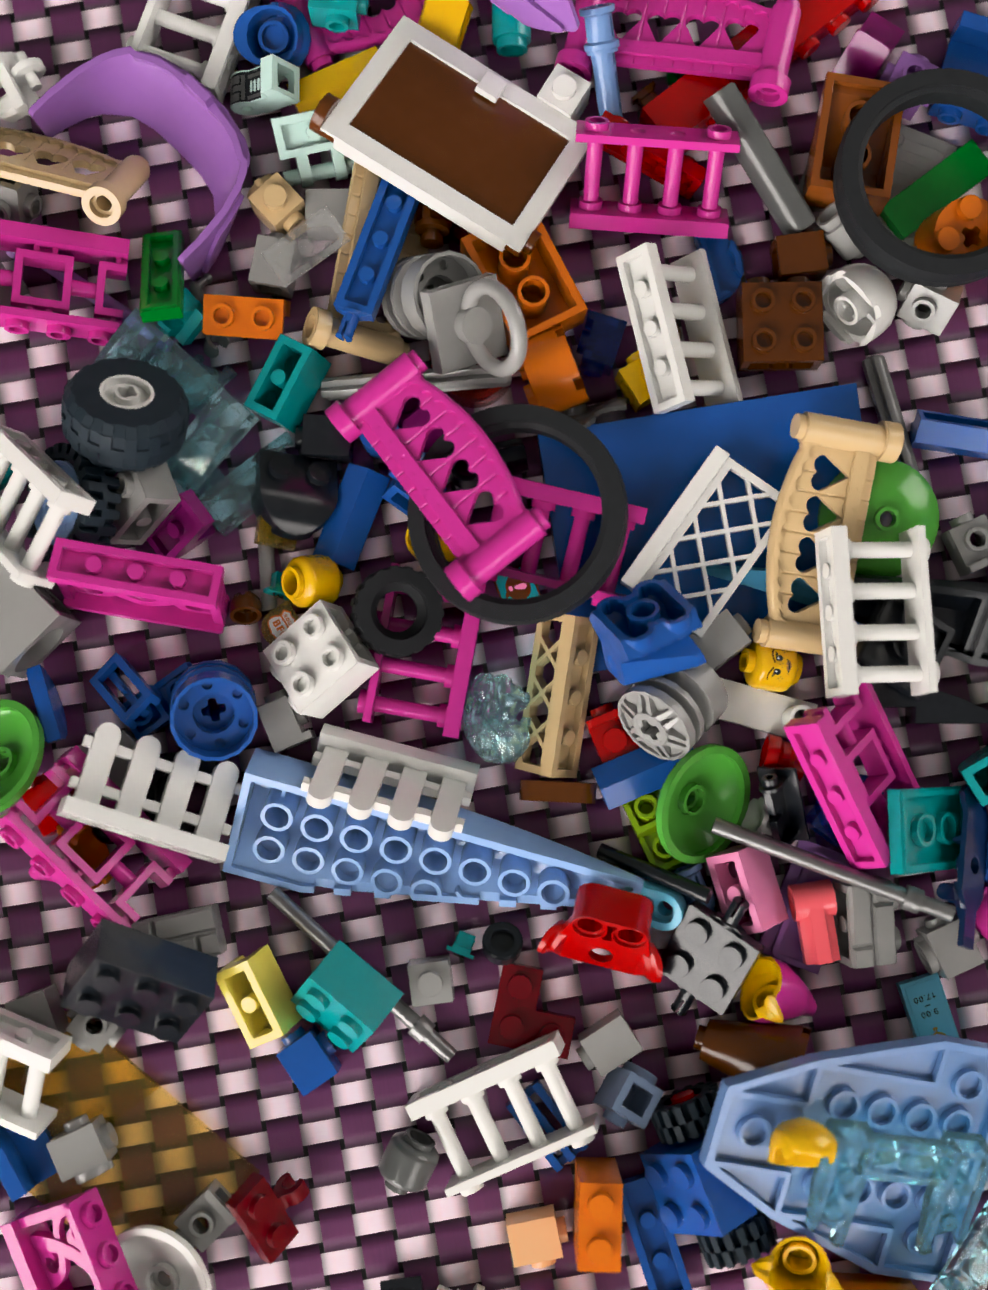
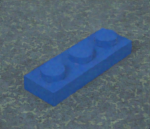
M645 1173L622 1180V1209L648 1289L692 1290L675 1235L669 1233L667 1226L661 1219L660 1207L654 1191L645 1177Z

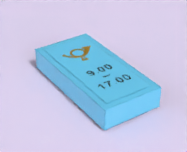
M937 972L932 975L926 973L896 983L913 1037L941 1034L959 1038Z

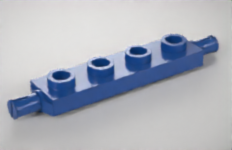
M381 179L333 304L336 311L343 315L335 336L342 341L345 339L346 342H352L359 321H375L420 202L384 179Z

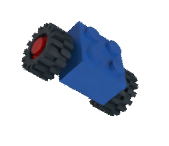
M708 1081L706 1083L699 1082L695 1086H685L682 1090L677 1089L672 1091V1094L661 1097L651 1116L660 1142L639 1155L645 1168V1177L652 1187L660 1207L661 1219L667 1226L669 1233L696 1235L709 1268L715 1267L716 1270H722L725 1266H727V1269H731L738 1263L741 1266L748 1264L747 1260L759 1259L761 1257L760 1253H768L771 1247L777 1243L776 1240L778 1239L770 1218L705 1169L699 1160L719 1090L716 1082Z

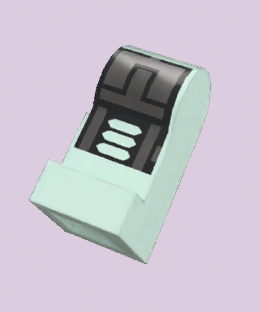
M274 54L260 58V66L231 74L230 108L231 111L237 114L254 116L300 102V68ZM284 79L288 80V90L278 87Z

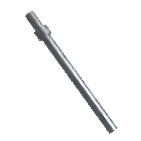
M718 817L714 821L711 830L713 834L900 903L901 909L914 914H918L921 911L947 922H951L954 918L955 906L926 896L925 890L911 885H907L906 888Z
M278 886L266 898L327 954L338 942ZM400 999L390 1011L410 1029L408 1034L419 1044L423 1041L446 1063L457 1052L449 1042L434 1030L436 1025L424 1014L420 1017L403 1000Z

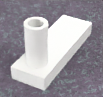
M720 678L728 694V704L718 720L788 739L783 727L791 719L804 717L803 713L807 709L818 707L814 703L771 691L755 689L749 685Z

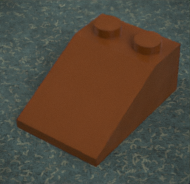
M827 72L802 196L808 206L826 208L829 204L835 202L833 173L843 135L851 120L862 106L876 92L891 82ZM903 111L887 119L874 131L868 141L864 154V187L869 203L877 217L891 197Z

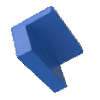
M0 1126V1181L12 1202L26 1195L38 1183L57 1173L46 1143L52 1139L47 1128L36 1140H33Z

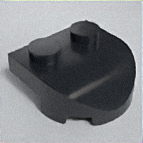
M259 449L256 455V491L251 499L254 514L256 517L261 515L272 527L271 532L281 538L289 540H305L310 538L315 532L324 527L337 505V462Z

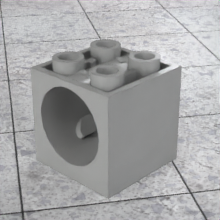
M0 563V674L7 678L13 676L25 679L27 677V668L41 664L82 622L48 588L34 585L33 588H26L13 582L10 579L11 574Z

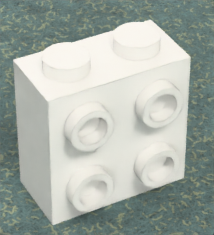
M321 599L266 647L263 652L271 664L269 666L270 672L282 683L289 695L287 700L292 709L300 715L323 719L380 668L368 648L362 643V639L356 636L353 630L355 627L341 606Z

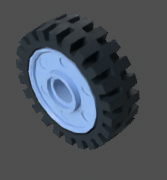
M56 443L54 447L47 448L45 453L96 501V504L90 516L73 511L70 516L65 515L43 558L44 561L50 562L56 537L110 546L111 542L108 536H115L117 530L113 525V520H119L120 511L115 510L116 504L121 503V494L115 492L120 487L119 478L114 477L117 471L92 464L89 459L79 455L71 447L70 443ZM47 498L27 535L28 538H32V541L49 509L46 504Z

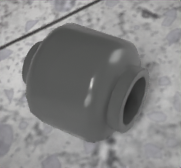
M408 1128L406 1131H400L392 1135L378 1165L381 1175L386 1180L385 1185L394 1193L405 1195L407 1192L417 1193L426 1188L439 1161V1154L435 1148L436 1143L431 1136L415 1128Z

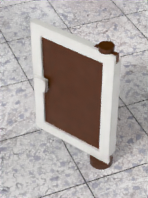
M405 15L394 27L343 98L339 99L333 94L327 93L317 105L309 124L311 131L331 141L333 148L500 252L503 253L504 250H507L517 257L522 251L528 255L532 253L542 235L536 229L587 153V143L575 142L577 122Z

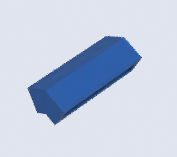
M917 410L915 420L911 423L909 434L912 448L988 459V420Z
M349 463L338 489L337 505L324 525L312 555L328 556L339 567L354 571L383 499L381 496L385 492L390 478L369 468Z
M638 748L591 768L602 799L608 810H611L660 789L667 775L680 759L675 761L660 759L647 753L642 748Z

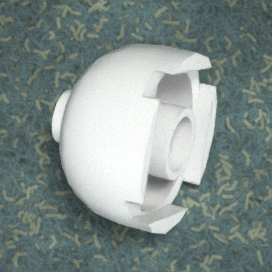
M866 263L848 264L831 272L822 280V298L826 309L823 311V321L831 333L843 343L850 345L856 341L861 343L860 346H865L891 325L897 310L896 292L887 275L875 266Z

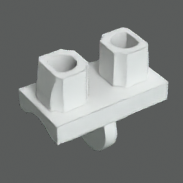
M0 51V89L3 87L6 92L0 98V117L3 120L15 123L26 115L30 116L28 113L29 108L39 99L36 91L42 88L39 79L46 72V67L40 58H28L24 51L17 53Z

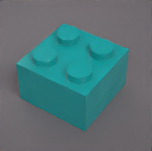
M339 940L291 998V1001L296 1005L297 1012L304 1019L312 1023L316 1021L328 1032V1038L336 1046L344 1050L349 1049L353 1053L376 1031L404 993Z

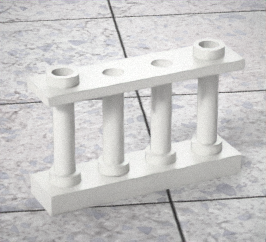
M148 0L135 35H131L128 38L125 47L131 46L138 52L145 51L160 55L191 73L223 103L230 84L231 74L234 73L241 55L235 46L233 38L235 23L244 11L254 6H259L261 0H202L225 8L226 15L222 25H217L216 28L168 12L171 0ZM161 27L211 43L213 50L209 60L199 63L155 48L154 45Z
M645 242L616 257L654 414H665L695 401L694 396H703L706 406L743 401L705 249L700 248L670 263V265L661 264L657 245L650 242ZM666 281L675 282L680 303L670 301ZM675 319L684 320L689 341H680ZM685 358H694L699 380H690Z
M0 425V484L10 464H12L11 470L13 471L0 497V563L11 574L10 579L18 585L26 588H33L34 585L52 589L55 583L48 581L46 577L47 572L40 564L65 515L70 516L73 511L90 516L96 501L25 433ZM29 481L28 487L31 490L10 532H8L5 526ZM47 498L46 504L49 509L28 551H26L22 545Z
M917 525L899 533V542H851L850 538H848L847 526H829L815 533L826 699L859 694L861 683L910 682L911 696L938 692L940 667L935 657L928 568L931 546L928 538H926L925 525ZM901 558L902 583H854L850 575L851 559ZM904 599L905 624L857 625L853 616L854 600ZM907 640L909 665L860 666L857 663L856 644L858 641Z
M1 1007L0 1126L36 1140L57 1117L58 1109L40 1102L45 1074H49L70 1051L73 1037ZM8 1058L29 1066L24 1095L3 1086Z
M555 1030L445 1079L411 1096L405 1105L411 1121L425 1116L427 1121H432L456 1174L451 1176L444 1189L447 1198L461 1193L462 1197L469 1196L479 1191L484 1186L483 1182L566 1146L572 1145L576 1149L587 1145L595 1139L594 1134H597L601 1121L598 1113L582 1119L556 1065L559 1062L558 1057L565 1046L559 1030ZM534 1067L537 1072H542L567 1125L546 1135L519 1081L522 1078L520 1073ZM498 1084L499 1088H505L530 1141L509 1151L482 1097L485 1094L484 1089ZM459 1100L462 1101L463 1105L468 1104L493 1157L471 1167L446 1114L449 1110L448 1105Z

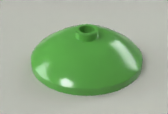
M896 460L894 463L889 464L877 461L861 542H899V533L917 525H925L926 538H928L932 548L939 528V508L931 486L917 470L903 462ZM840 472L829 485L843 479L844 475ZM820 501L818 509V527L837 518L822 501ZM885 511L889 512L892 517L891 523L886 527L880 522V516ZM860 558L857 562L855 574L893 577L902 575L901 558Z
M8 699L0 700V812L14 804L29 789L40 769L45 745L43 728L37 715L25 705Z
M720 744L699 746L681 758L667 775L657 800L656 827L660 843L673 858L687 864L706 862L705 858L725 850L732 842V840L711 833L716 817L741 826L748 810L750 800L749 772L744 760L736 751Z

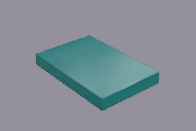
M962 786L887 790L891 874L907 875L956 869V859L960 854V844L953 842V837L961 835L963 811L959 796Z

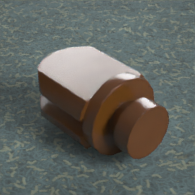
M419 202L413 223L415 224V232L420 235V245L428 249L443 247L444 237L448 236L452 229V221Z

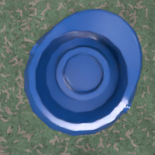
M271 2L269 5L249 8L239 16L233 31L234 43L238 52L243 58L255 65H260V58L274 54L299 67L309 53L311 43L309 23L299 9L288 3Z

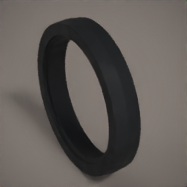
M953 68L922 70L900 77L884 86L862 106L851 120L841 140L834 165L833 194L835 205L842 225L852 242L866 258L883 271L896 278L922 286L952 287L965 285L988 277V246L969 253L954 255L936 254L915 248L896 237L883 225L873 211L864 187L863 159L868 141L874 131L893 115L918 105L948 104L970 110L988 121V77L979 73Z
M531 404L500 405L478 411L470 416L490 439L512 433L543 435L564 444L581 457L593 473L601 496L602 520L596 545L583 567L566 583L548 593L526 599H505L481 593L471 602H468L452 584L443 570L449 563L441 549L437 531L409 496L407 511L408 530L414 554L423 572L436 590L451 604L473 617L504 625H530L560 617L582 605L593 596L605 583L620 557L628 526V500L620 470L608 449L590 430L559 411ZM443 433L422 460L449 457L454 452V444L450 441H445Z

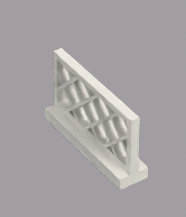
M717 445L620 581L621 585L632 592L635 585L642 581L651 580L655 575L672 573L674 587L681 594L677 572L701 568L705 591L682 595L686 599L706 596L708 615L702 622L703 627L692 631L699 638H702L768 544L771 521L757 522L754 500L771 498L776 502L779 495L778 490L729 457L730 454ZM729 470L744 480L746 496L729 499L723 498L721 482ZM751 485L762 493L752 494ZM716 490L718 501L707 502ZM748 501L752 524L729 528L725 505ZM719 506L723 529L700 533L697 519L700 511ZM693 523L695 534L683 536ZM769 527L764 536L760 538L759 528ZM753 530L756 547L752 553L734 556L730 533ZM724 535L728 558L705 561L701 538ZM696 539L699 563L676 566L673 549L678 542ZM669 556L671 567L660 569ZM746 560L737 572L735 562ZM729 563L732 576L730 584L724 588L710 590L706 567ZM722 593L713 606L711 595Z

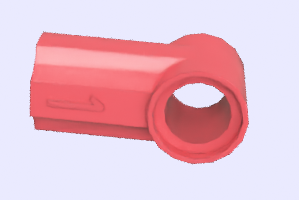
M823 879L788 885V902L794 921H797L803 963L805 965H823L841 960L834 915H837V902L831 880Z

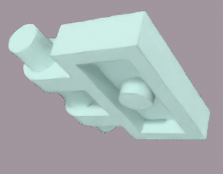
M315 109L270 119L279 159L285 160L294 157L296 159L297 169L282 172L283 178L290 186L301 185L302 188L314 186L315 181L334 177L336 181L348 179V174H352L354 161L350 158H344V154L333 148L331 141L309 129ZM330 150V162L310 166L309 154Z

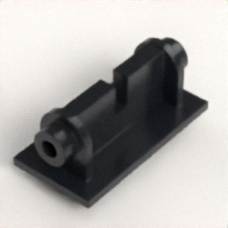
M758 766L757 772L760 782L758 788L764 797L767 814L771 818L769 824L772 835L770 837L790 845L795 840L809 841L810 835L796 768Z

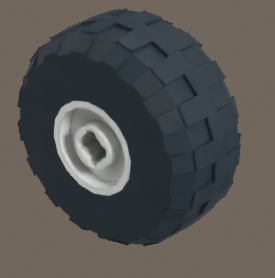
M128 358L102 359L92 365L88 364L81 368L66 383L61 404L62 431L71 447L83 458L89 459L94 465L120 472L144 471L147 468H155L162 465L181 450L182 444L186 439L189 422V401L181 385L159 366L155 367L149 362L130 360Z

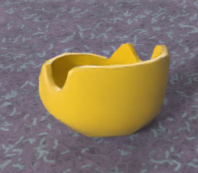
M803 1117L785 1120L776 1125L771 1135L768 1162L784 1166L813 1168L819 1165L822 1157H828L829 1164H833L837 1155V1140L835 1135L818 1121Z

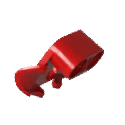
M586 883L581 885L577 889L573 915L567 921L561 919L549 928L537 948V951L542 954L554 952L562 957L631 975H640L653 983H661L663 976L662 959L655 944L650 941V928L654 908L652 901L640 894L601 884ZM602 948L608 950L612 954L600 955L593 952L591 949Z

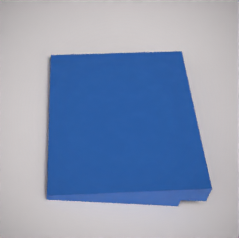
M857 383L592 424L586 427L604 444L614 458L625 485L628 504L648 508L645 524L636 523L635 530H630L615 592L626 595L632 594L630 590L620 584L622 577L716 445L729 453L731 459L780 492L786 473L800 444L797 439L790 436V425L796 413L802 414L806 411L862 421ZM537 435L544 484L601 497L593 473L580 456L552 438ZM820 455L815 460L814 466L817 473L813 475L811 485L815 490H820L828 486L834 477L840 473L824 455ZM729 470L721 482L723 498L729 499L746 496L744 480ZM751 485L752 494L762 493ZM716 490L707 502L718 501ZM816 496L811 497L807 502L809 514L803 521L807 531L818 528L817 518L821 500ZM771 498L754 500L757 522L771 521L776 502ZM748 501L725 505L729 528L752 524ZM556 504L555 512H550L549 523L551 525L550 529L558 578H560L574 516H571V507ZM719 506L700 511L697 516L700 533L723 529ZM596 514L594 521L590 520L578 571L588 560L596 545L602 515ZM693 523L683 536L695 534ZM769 527L759 528L760 538L764 536ZM753 530L730 533L734 556L752 553L756 547ZM724 535L701 538L705 561L728 558ZM805 537L799 543L801 555L796 560V568L802 571L816 565L815 543L809 537ZM696 539L678 542L673 549L676 566L699 563ZM767 546L752 567L766 568ZM669 556L660 569L671 567ZM746 560L736 561L735 565L742 567ZM729 563L719 564V565L730 566ZM701 568L677 572L681 595L705 591ZM672 573L655 575L653 578L655 580L665 579L674 587ZM708 575L710 590L727 587L731 582ZM739 584L720 613L726 608L732 616L739 613L750 628L753 629L755 620L757 618L763 619L768 614L766 592ZM722 593L711 595L713 606ZM706 596L687 599L695 607L702 623L708 615ZM590 597L582 605L566 614L590 617L591 612L596 610V606L591 605L592 598ZM791 599L788 601V608L792 612L808 606ZM750 633L748 636H749V638L752 640V641H751V643H752V642H753L752 633ZM599 637L593 672L608 670Z

